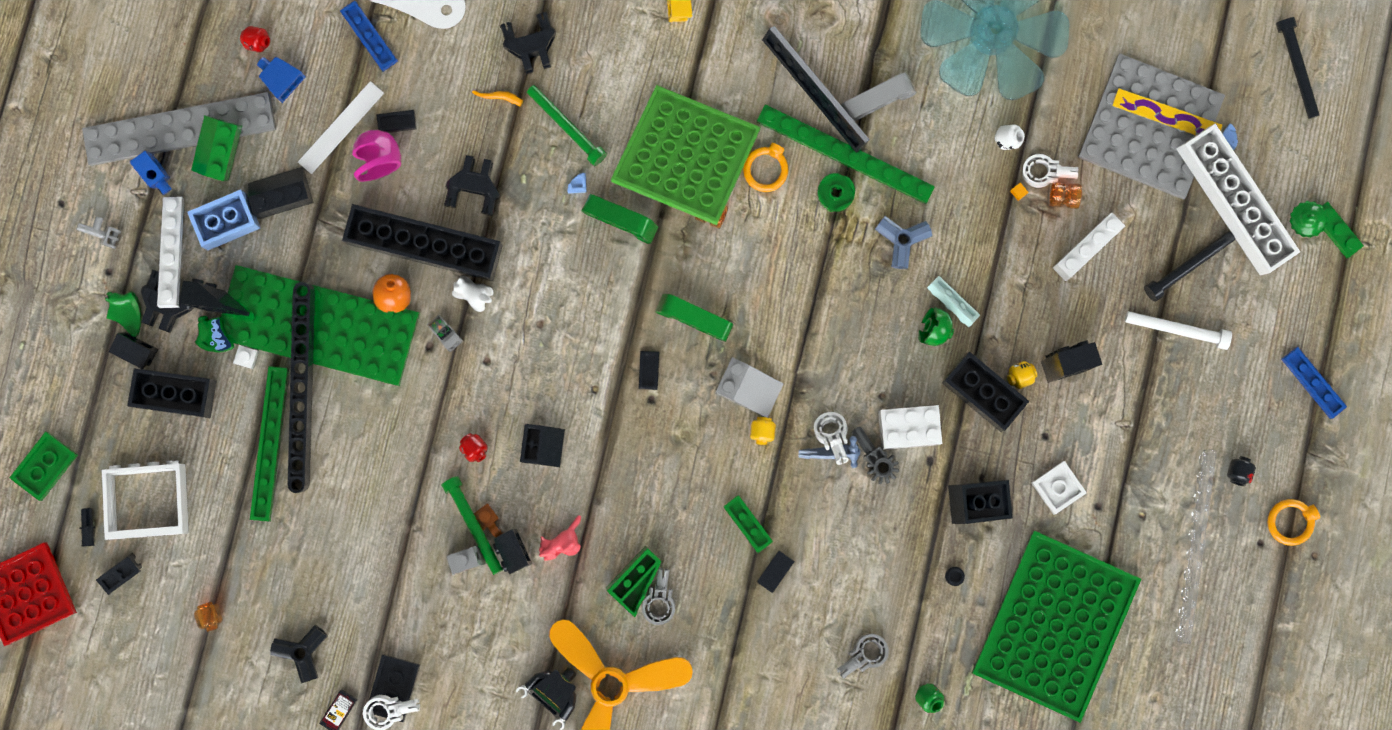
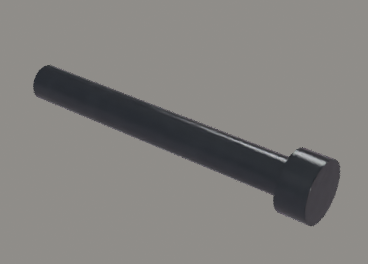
M1295 17L1287 18L1277 22L1276 27L1278 33H1283L1308 119L1316 118L1320 114L1294 28L1297 27Z
M1230 231L1226 232L1158 282L1151 281L1144 286L1147 296L1154 302L1164 296L1165 290L1234 242V235Z

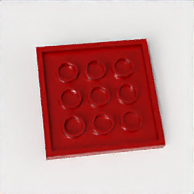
M47 542L41 543L0 563V638L4 646H8L77 613Z

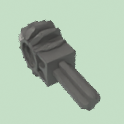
M860 426L852 431V435L857 438V442L867 455L864 457L867 462L866 467L872 468V470L867 472V475L874 473L871 480L874 481L878 477V484H882L884 478L886 484L890 483L889 477L893 480L896 479L892 472L898 473L899 469L893 468V466L898 465L899 462H891L894 455L887 458V452H883L881 447L876 449ZM879 463L887 465L888 470L886 473L879 472Z

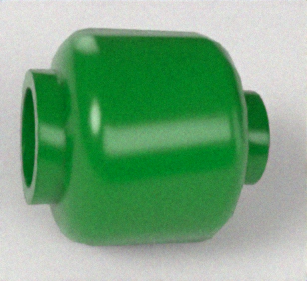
M930 683L918 688L915 700L925 712L936 713L943 708L945 697L936 685Z

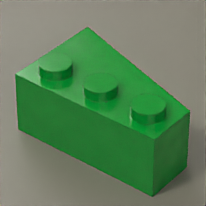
M645 545L608 584L606 591L632 616L636 617L638 609L662 561Z

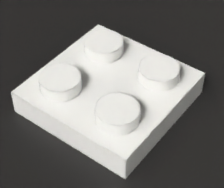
M1062 461L1032 482L1053 515L1086 494V491L1065 461Z

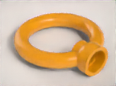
M772 142L769 147L757 148L749 154L743 167V173L747 183L752 188L761 192H771L784 184L788 176V163L783 155L785 150L783 147ZM764 154L777 159L781 166L779 178L767 185L758 183L751 174L752 162L755 158Z
M1287 499L1273 506L1268 515L1267 525L1270 534L1278 542L1290 546L1299 545L1312 535L1315 520L1320 519V514L1314 504L1307 506L1299 500ZM1286 507L1300 509L1307 521L1306 529L1298 537H1285L1276 528L1277 514Z

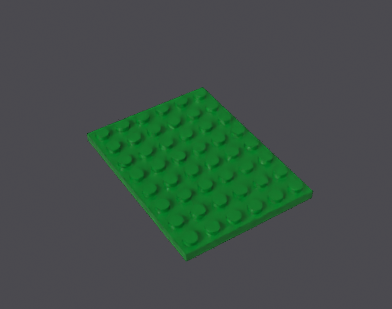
M1033 530L971 673L1081 723L1139 587L1141 578Z

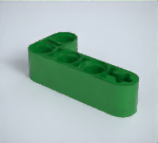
M589 194L581 210L584 214L626 231L647 244H651L659 228L650 218L593 194Z
M662 294L655 310L659 315L670 319L673 318L724 342L727 341L734 325L671 294Z

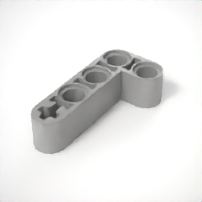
M902 73L842 103L841 106L854 121H857L898 99H908L917 92L909 75Z

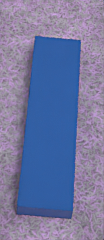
M355 0L340 10L382 72L398 62Z
M1299 347L1294 348L1281 359L1330 419H1333L1347 408L1345 403Z

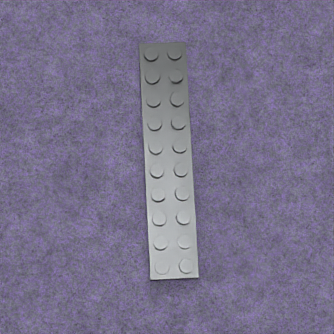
M268 92L82 128L88 165L94 166L135 158L144 151L156 154L197 146L204 115L242 125L240 137L274 131L276 126L270 94Z

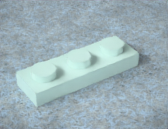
M940 276L927 287L948 310H951L968 327L980 316Z

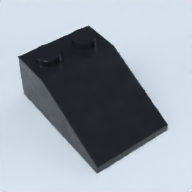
M192 278V281H183L179 304L204 311L249 316L250 312L226 291L218 289L216 284H203V280Z
M1009 480L948 485L952 524H971L1013 518Z

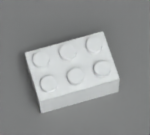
M939 405L878 411L882 450L942 444Z

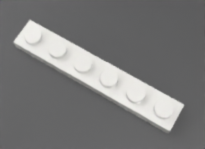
M163 197L157 300L159 308L179 307L184 215L183 197Z

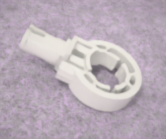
M1035 154L1025 161L1022 175L1027 184L1032 187L1041 188L1050 183H1058L1059 178L1077 179L1078 167H1063L1059 165V160H1052L1044 154ZM1036 160V164L1041 163L1045 165L1048 173L1045 177L1035 178L1032 181L1033 175L1030 173V168L1034 165V162L1031 161Z
M827 412L816 419L814 432L816 438L824 444L826 450H830L827 442L829 441L836 463L841 465L840 457H842L844 463L848 461L840 438L842 437L844 445L848 443L846 438L847 424L842 415L836 412ZM838 422L839 429L832 434L822 432L825 424Z
M377 695L371 698L364 706L363 718L372 729L386 730L394 722L401 721L403 719L402 714L420 711V704L416 705V703H419V700L416 698L401 702L398 701V697L390 698L386 695ZM374 701H377L369 709L370 704ZM376 705L384 706L388 713L387 719L381 720L379 723H376L378 719L373 713V708Z

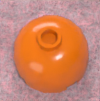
M387 274L380 277L374 284L372 291L373 300L377 308L383 312L394 311V313L404 310L410 304V286L403 277Z

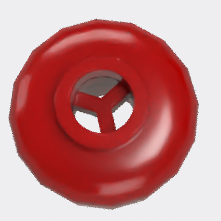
M249 26L241 32L240 42L246 50L261 53L270 45V37L265 29Z
M470 433L460 440L459 450L467 461L481 462L487 456L488 446L480 435Z

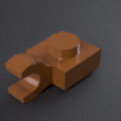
M488 503L474 513L482 530L489 528L494 537L503 534L495 523L499 520V517Z

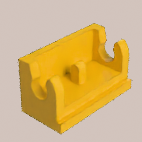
M667 0L669 22L688 21V18L692 17L691 0Z

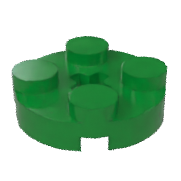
M838 173L825 176L817 189V197L820 204L829 212H840L847 209L855 196V186L852 180ZM833 188L841 190L839 197L832 196Z

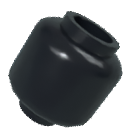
M1240 456L1239 459H1233L1230 462L1227 477L1235 485L1246 486V484H1250L1253 481L1256 466L1251 463L1250 458Z

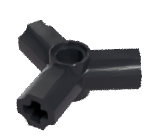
M314 625L299 643L274 638L271 644L270 655L294 660L301 684L317 679L319 677L312 653L328 635L322 628ZM300 647L305 650V656L303 658L299 657L298 655V649Z

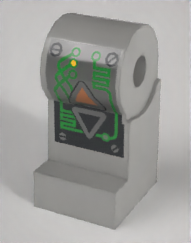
M437 315L427 324L449 352L453 351L463 342L460 336L440 315Z

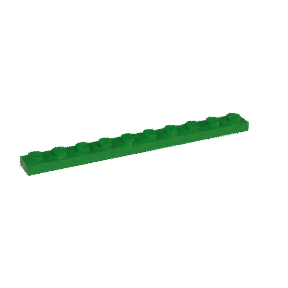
M766 104L757 119L758 124L921 203L927 204L935 186L863 151L856 153L849 144Z

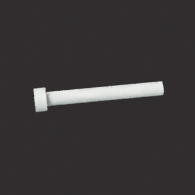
M1127 311L1125 317L1126 323L1216 343V347L1227 350L1232 339V331L1224 329L1215 332Z

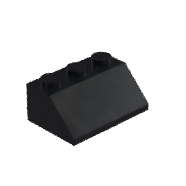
M303 167L248 183V199L252 213L258 219L314 203Z

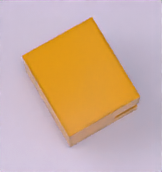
M1021 182L1010 190L1017 201L1029 193Z

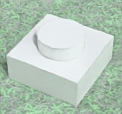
M239 345L233 363L254 369L259 351Z

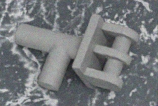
M95 217L92 227L78 223L76 230L102 238L100 245L116 249L115 243L119 240L117 237L118 234H121V231L110 226H106L104 231L100 230L103 218Z

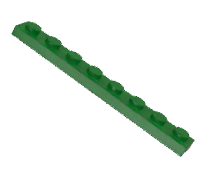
M268 366L249 520L271 522L289 376L288 368Z

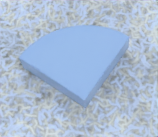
M1228 124L1222 134L1234 150L1238 143L1236 129L1232 124Z
M580 173L572 179L568 185V193L587 192L586 173Z

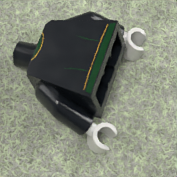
M569 667L562 674L556 669L553 672L547 670L536 673L525 685L518 687L516 692L523 689L525 695L521 698L529 694L556 717L553 726L558 721L562 723L560 728L562 730L565 726V720H568L575 709L576 694L574 690L576 687L571 681L576 676V673Z

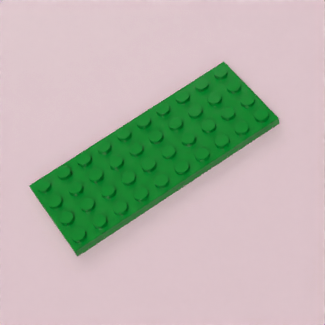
M235 265L228 294L250 314L249 316L221 313L224 330L234 344L291 358L293 288L300 281ZM312 285L315 289L313 364L400 387L420 313L408 309L394 313V311L383 312L377 308L373 300ZM306 286L301 288L302 296H305L308 292ZM305 305L300 308L302 316L307 313ZM302 325L299 329L302 335L307 331L305 325ZM301 344L299 347V352L301 354H304L306 351V346L304 344Z

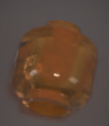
M212 602L197 606V610L194 612L197 627L199 629H206L207 632L218 629V624L223 621L219 606Z

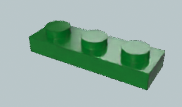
M1328 201L1325 202L1322 207L1327 210L1326 215L1329 218L1324 232L1347 259L1364 247V245Z
M739 495L723 506L757 553L773 542Z

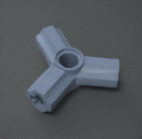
M884 216L875 228L877 232L894 244L891 267L895 269H908L911 245L933 236L927 221L908 229H902L888 217ZM901 235L905 236L908 240L907 243H900L898 237Z

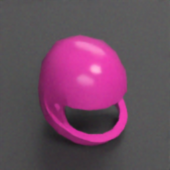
M367 130L357 136L353 144L352 155L366 162L354 172V177L358 181L366 182L380 179L393 173L401 166L400 149L392 135L381 130Z

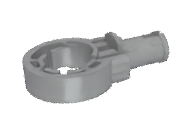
M658 568L654 597V586H650L649 594L645 597L642 604V613L645 619L655 625L669 622L675 613V601L672 597L673 589H669L668 598H666L670 572L666 568L664 576H662L663 568ZM662 600L668 606L667 614L670 608H672V612L666 619H663L667 616L666 613L662 616H657L649 612L648 615L646 605L648 604L647 609L650 611L652 601Z
M875 634L861 636L856 641L854 649L849 652V655L852 656L850 660L836 670L845 679L857 668L863 672L867 668L881 666L888 657L887 643L882 637ZM869 637H873V638H876V639H877V640H866V641L863 642L864 639L869 638ZM869 642L876 643L879 648V654H883L882 658L877 656L874 660L867 659L864 655V645Z

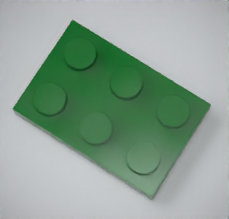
M45 432L9 478L38 501H43L78 454L52 434Z

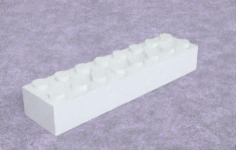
M1216 124L1206 128L1176 148L1259 275L1271 273L1300 253L1298 247Z

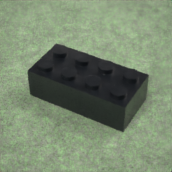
M1088 340L1079 342L1072 347L1059 348L1045 355L1046 359L1041 361L1047 383L1084 373L1103 365L1096 343H1089Z
M970 351L964 355L942 382L943 385L1000 432L1005 431L1029 403L1028 399Z
M134 368L127 406L211 419L217 381L208 378Z

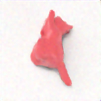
M578 515L569 528L561 532L554 539L548 540L541 536L539 556L544 557V560L548 561L555 559L560 553L568 556L576 555L581 546L578 543L575 529L580 524L581 516Z

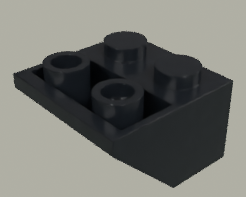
M525 424L520 462L560 468L565 429Z

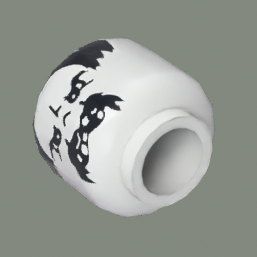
M1015 124L1000 126L995 135L997 145L1003 150L1019 148L1025 138L1023 130Z

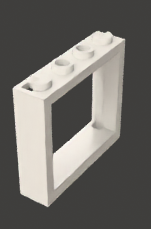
M178 460L166 461L167 465H159V462H148L147 466L140 467V463L128 464V468H121V465L109 466V469L102 470L105 540L189 534L185 464H179ZM176 471L178 526L117 531L115 476Z

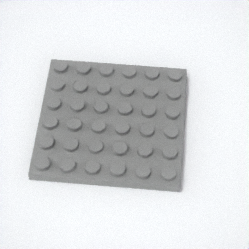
M1119 53L1078 158L1184 200L1194 175L1176 148L1196 135L1112 106L1118 88L1213 122L1216 121L1225 95Z

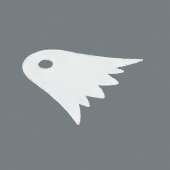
M370 0L398 9L432 27L440 29L455 26L461 21L465 13V0ZM444 5L451 6L452 12L450 15L445 16L441 13V8Z

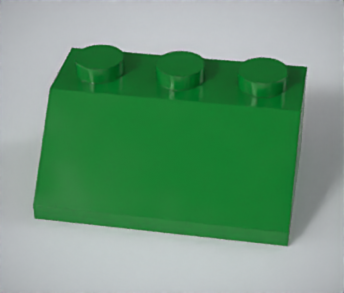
M204 115L191 171L213 179L229 181L242 125Z

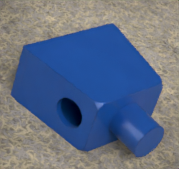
M263 57L257 63V66L263 70L259 74V78L281 103L306 78L300 70L278 57H275L271 62Z
M144 151L130 161V164L150 188H157L162 195L172 190L166 182L170 179V176L154 154Z

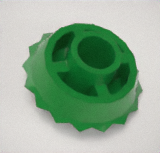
M1315 201L1299 203L1298 206L1294 207L1293 212L1290 213L1291 218L1289 222L1291 223V228L1302 237L1311 238L1318 236L1328 225L1327 220L1329 217L1326 215L1327 210L1323 209L1322 205L1317 204Z

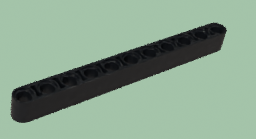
M304 282L295 284L292 303L287 481L288 489L292 493L305 492L310 485L315 289L311 284ZM306 286L308 292L305 296H302L301 288ZM305 305L307 313L302 316L300 308ZM302 325H305L307 328L304 335L299 331ZM301 344H304L306 346V351L304 354H301L299 352V347ZM301 363H303L306 368L304 373L302 374L298 370V367ZM301 382L305 385V390L302 393L298 390V385ZM299 402H302L304 404V410L302 412H300L297 409V405ZM299 421L303 422L304 429L302 431H299L297 429V423ZM299 440L303 443V449L301 451H299L296 447V443ZM297 460L303 463L301 470L296 467ZM297 479L301 480L302 482L301 489H298L295 486V481Z

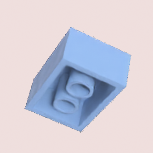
M242 190L187 212L199 243L206 250H211L261 229L257 218L252 213L248 196Z

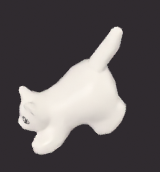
M464 275L453 284L452 296L467 300L475 311H484L485 303L492 302L490 296H493V289L490 286L475 284Z

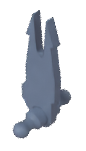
M851 436L849 439L850 445H843L847 457L851 460V467L856 468L858 466L857 460L860 456V449L856 444L857 438ZM825 447L799 450L798 454L799 458L835 459L831 447H829L830 450H826Z

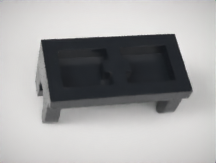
M126 332L116 334L109 353L140 369H145L146 365H151L159 349Z
M133 553L96 579L107 595L141 571L142 565L136 563V556Z

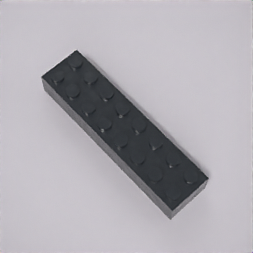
M355 204L351 206L342 241L350 246L489 281L494 280L503 247L502 243L497 240Z

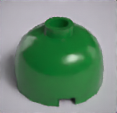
M930 308L922 319L921 323H925L923 332L919 330L918 339L921 343L930 346H940L948 339H951L954 334V328L950 315L942 309Z

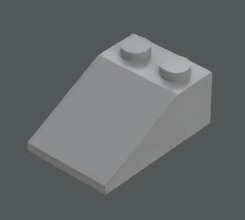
M732 357L715 394L768 418L783 383Z

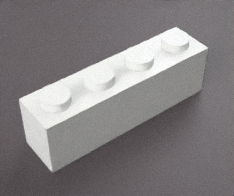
M1110 213L1069 251L1053 269L1067 281L1118 234L1125 225L1113 213Z

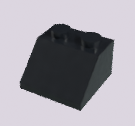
M511 529L494 538L493 548L496 554H500L503 559L500 563L504 572L508 571L509 574H513L532 565L517 529Z

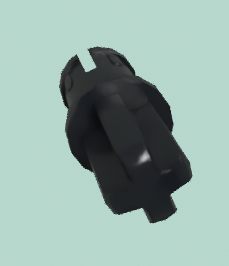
M83 508L81 509V527H79L82 534L81 547L95 546L94 528L96 526H93V509Z

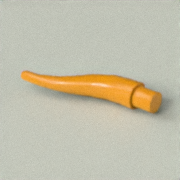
M472 91L474 95L479 97L503 99L519 107L523 103V100L518 98L517 95L506 91L491 93Z

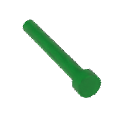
M532 85L527 90V94L588 155L587 160L594 167L605 159L607 152L601 146L596 148L535 85Z
M455 476L442 483L441 486L446 494L450 493L490 571L493 575H496L503 571V568L460 488L463 484L459 476Z

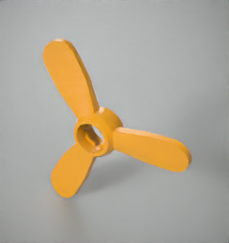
M569 620L555 622L549 631V638L556 649L573 666L592 680L591 693L596 702L581 730H610L613 706L621 704L626 699L628 692L671 689L687 684L692 678V665L683 657H673L652 662L625 674L616 667H605L589 640ZM606 674L614 676L623 684L619 693L614 696L615 699L606 697L597 689L600 686L601 680L606 677Z

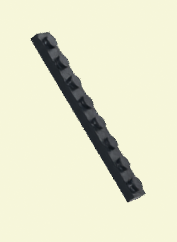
M775 26L769 28L762 41L856 153L861 151L870 139Z

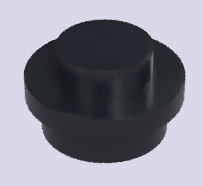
M950 567L945 573V579L949 585L959 586L963 583L965 574L959 567Z

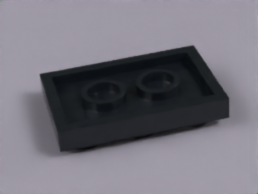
M382 654L369 700L377 695H386L390 698L398 697V701L401 702L411 700L421 664ZM377 701L372 702L369 706V709ZM374 706V715L388 717L384 706ZM407 713L402 714V715H403V719H402L401 721H399V722H404V721H405V718H406V714H407Z

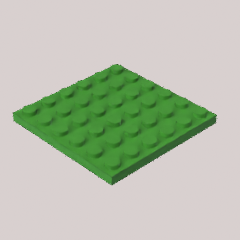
M656 85L614 171L611 182L717 225L761 127Z

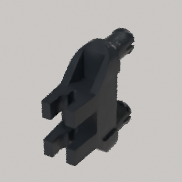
M542 12L544 20L541 13L536 15L540 32L519 38L515 37L511 22L506 23L508 30H506L504 23L500 25L504 37V49L522 60L526 74L533 73L530 58L540 56L544 69L551 68L547 53L555 39L556 30L551 27L548 12Z
M466 155L463 169L446 182L445 187L448 191L444 206L456 208L458 193L461 191L482 195L485 198L481 214L493 216L495 201L498 200L500 194L490 179L493 168L492 160L484 159L481 173L473 172L475 165L474 157Z
M152 269L147 284L141 288V294L146 306L141 323L153 327L159 313H162L164 315L158 329L171 333L176 319L189 313L194 308L179 304V307L159 308L157 306L159 272Z

